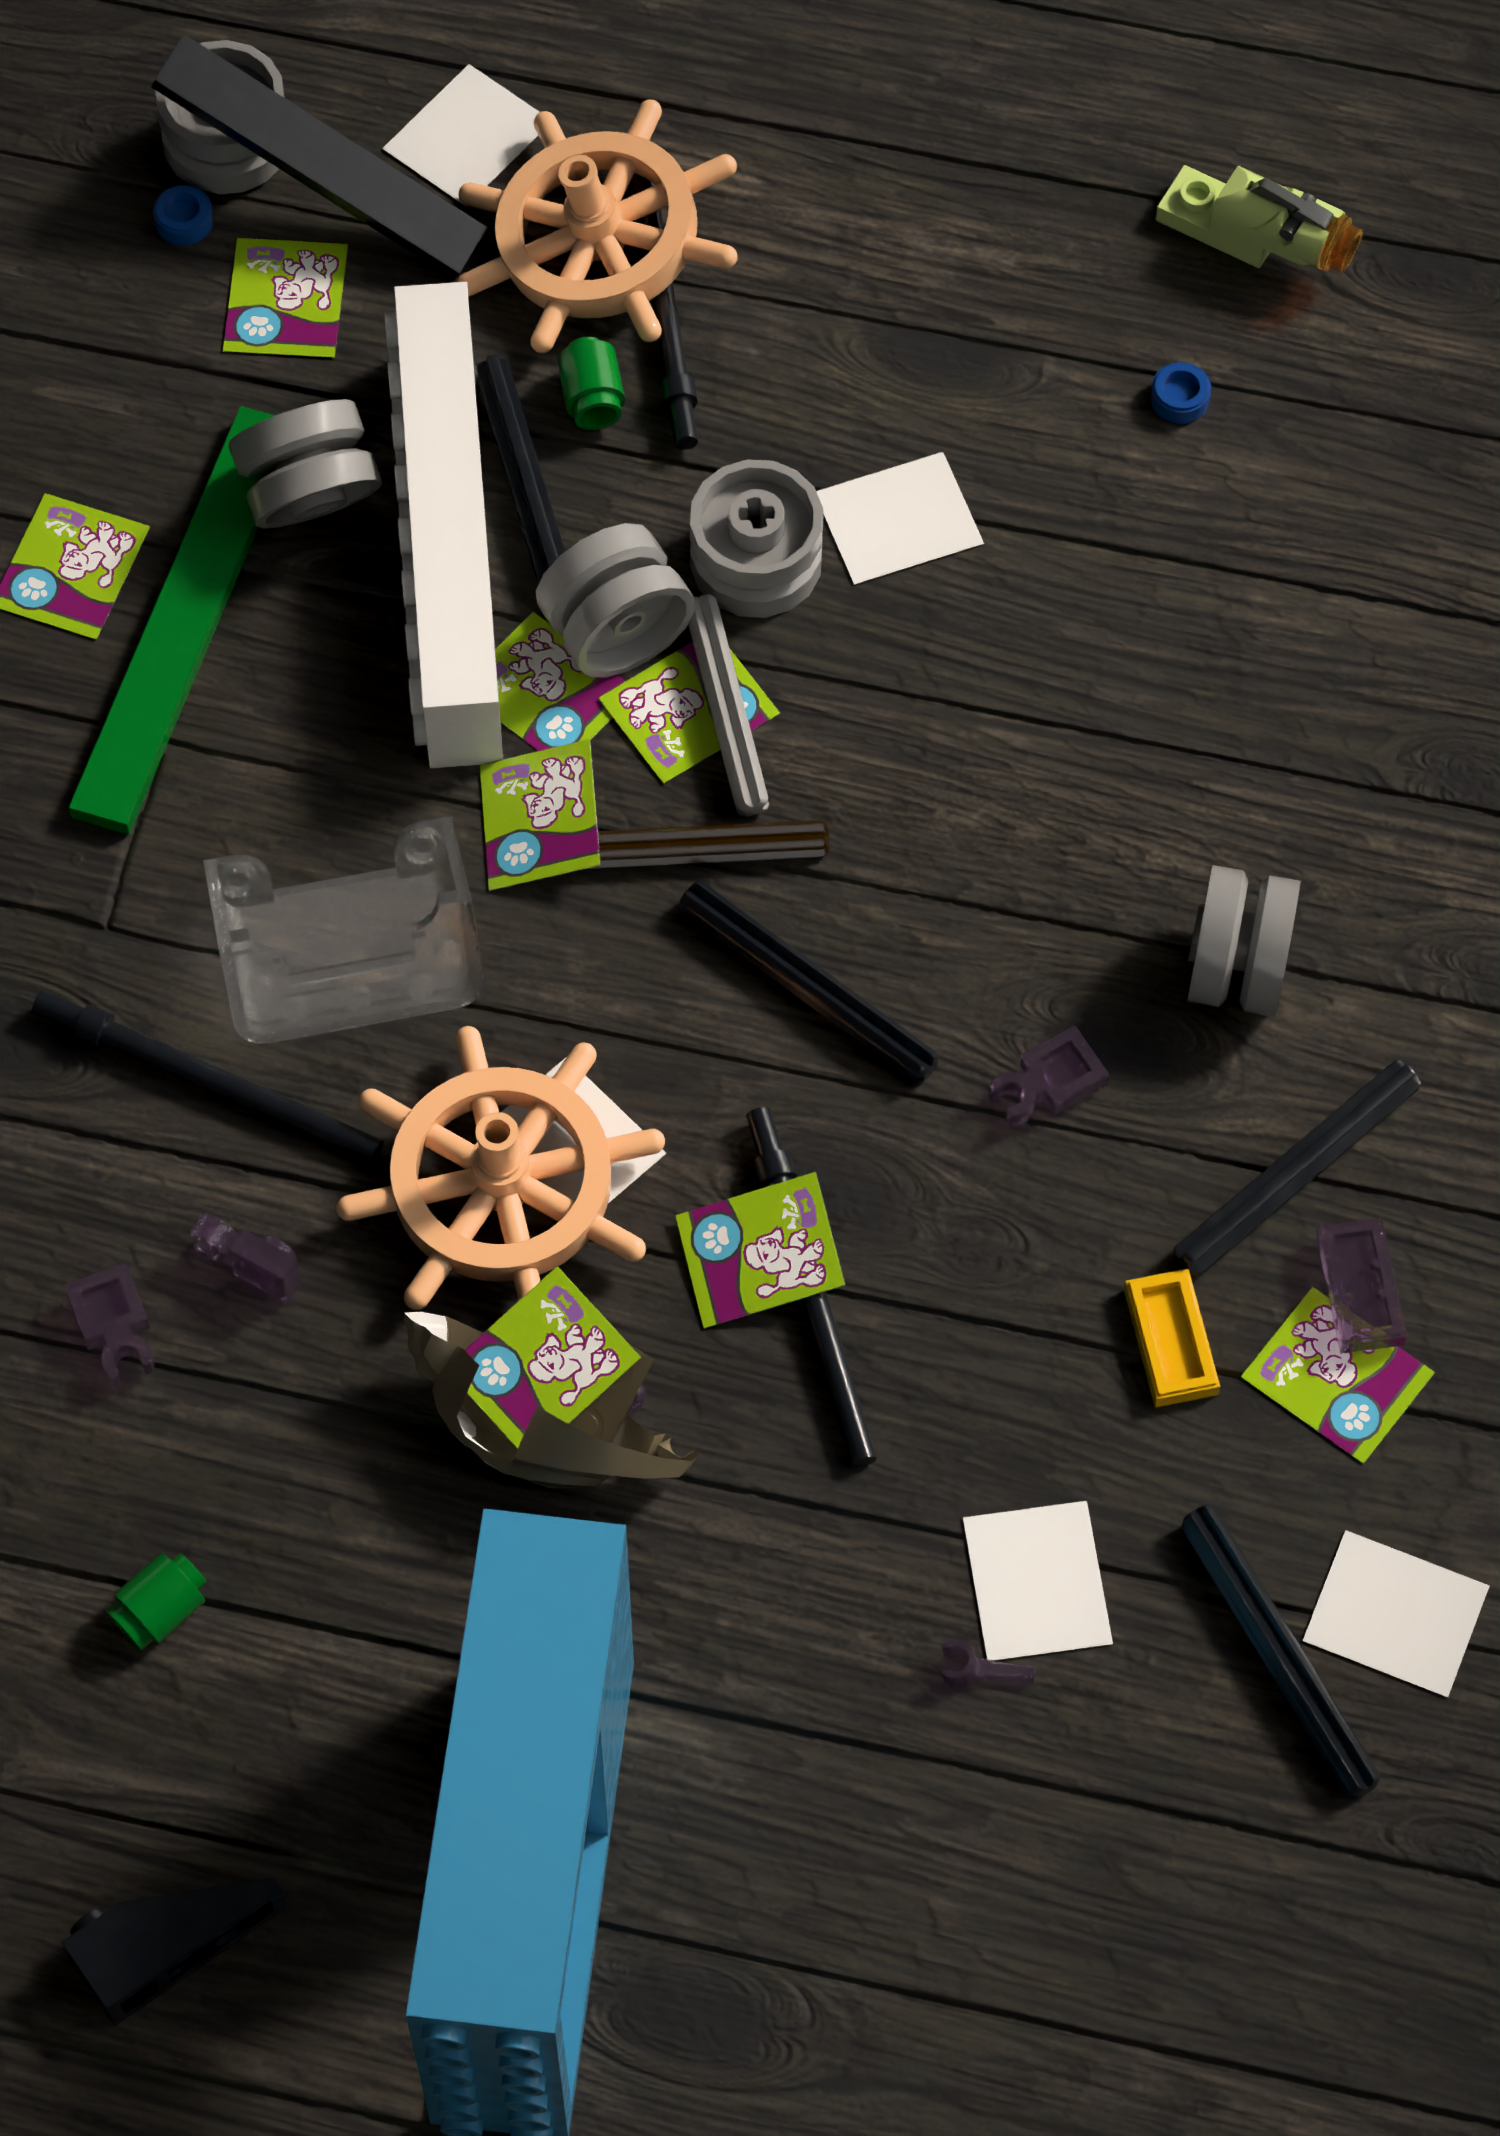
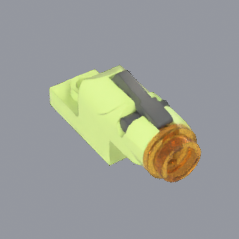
M1184 165L1157 206L1156 221L1259 269L1268 254L1272 252L1299 265H1312L1324 272H1328L1332 268L1343 273L1350 265L1363 235V229L1352 225V218L1345 215L1344 211L1319 199L1316 200L1310 193L1281 186L1240 166L1236 167L1225 184Z

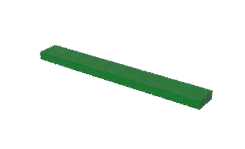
M240 406L70 803L69 811L72 819L130 835L259 528L255 526L246 500L247 492L259 480L237 474L228 448L229 441L241 431L276 415Z

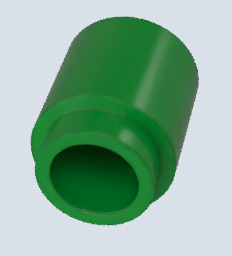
M582 337L572 341L557 357L567 413L574 418L576 425L582 429L600 430L610 427L621 418V409L625 404V395L615 348L610 343L595 337Z
M160 1552L113 1595L117 1601L105 1612L121 1632L142 1651L152 1641L159 1645L206 1602L199 1589L207 1581L182 1553H179L171 1560L163 1552Z

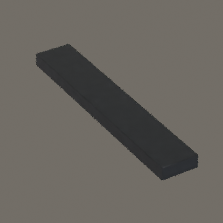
M185 34L181 37L151 86L152 89L453 280L460 274L487 228L482 223Z

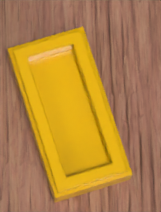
M1189 1269L1125 1281L1124 1293L1155 1408L1219 1395L1220 1384Z

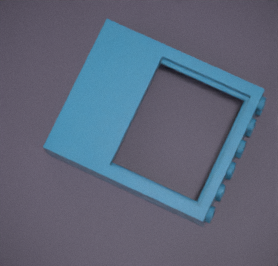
M483 1509L406 2010V2019L430 2124L441 2125L440 2132L448 2136H482L483 2130L510 2133V2136H569L634 1668L626 1525Z

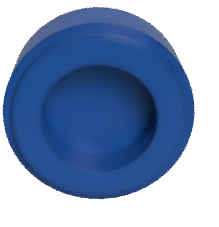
M178 185L168 188L157 197L153 206L156 230L165 241L171 244L181 246L195 244L203 240L213 227L214 218L210 199L202 190L194 186Z
M1185 362L1168 364L1162 367L1153 378L1150 394L1152 408L1158 416L1168 422L1175 424L1194 422L1201 418L1209 407L1211 382L1207 374L1193 364Z

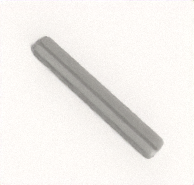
M704 594L700 597H694L695 611L688 625L737 813L742 817L762 814L769 807L768 794L717 599L711 594Z

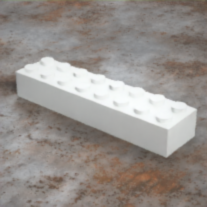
M467 282L395 287L396 311H386L384 314L389 352L388 375L393 412L391 420L396 458L395 480L400 517L398 518L403 563L402 586L407 622L405 624L410 669L409 692L415 746L427 745L430 768L482 765L503 760Z

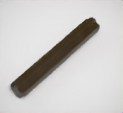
M823 820L598 831L600 865L589 869L824 857L829 851V830L827 823Z

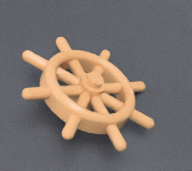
M645 100L640 104L627 133L602 131L565 138L555 116L548 111H542L535 116L533 124L545 149L534 155L515 173L505 190L472 182L463 184L459 189L458 196L463 204L496 213L495 236L501 256L459 276L457 282H467L468 296H472L511 278L518 289L529 300L544 308L530 341L532 348L538 353H547L553 348L567 317L603 318L627 312L640 338L646 342L656 341L661 335L662 328L649 301L664 291L678 277L688 260L722 269H729L737 262V252L732 246L696 237L697 210L692 195L731 177L737 169L735 159L731 155L722 154L683 172L680 165L668 152L649 141L662 114L661 106L655 100ZM609 170L604 183L601 184L598 171ZM634 173L647 178L655 184L622 200ZM561 184L564 186L567 194L564 205L543 200L553 189ZM669 205L668 218L664 229L633 222ZM529 221L560 228L526 245L524 243ZM625 245L649 250L650 252L639 262L630 266L622 249ZM572 250L560 277L538 266ZM593 260L602 261L609 277L584 280Z
M465 1026L458 1030L455 1037L463 1074L451 1078L434 1088L413 1109L376 1089H366L360 1094L358 1103L363 1112L399 1131L395 1138L391 1155V1186L343 1196L337 1203L336 1211L339 1217L346 1221L397 1211L399 1219L412 1241L428 1256L405 1290L404 1301L409 1308L420 1310L426 1307L450 1271L482 1281H514L519 1301L540 1282L539 1275L565 1263L579 1252L589 1240L630 1262L639 1261L645 1255L646 1246L641 1238L603 1217L610 1197L611 1164L657 1154L664 1148L665 1138L657 1129H647L606 1138L604 1130L594 1112L574 1092L596 1060V1050L591 1044L582 1042L575 1045L556 1074L551 1078L547 1075L521 1068H488L479 1031L472 1026ZM498 1105L519 1106L531 1110L518 1127L511 1116L499 1112ZM473 1111L477 1143L474 1145L444 1127L459 1116ZM554 1121L563 1127L576 1143L574 1146L531 1155ZM427 1148L464 1168V1170L418 1180L419 1167ZM584 1170L582 1187L576 1201L538 1181L539 1179ZM471 1195L449 1228L438 1221L426 1205ZM522 1204L530 1205L558 1221V1223L542 1234L530 1238ZM492 1210L497 1211L505 1244H489L472 1240Z

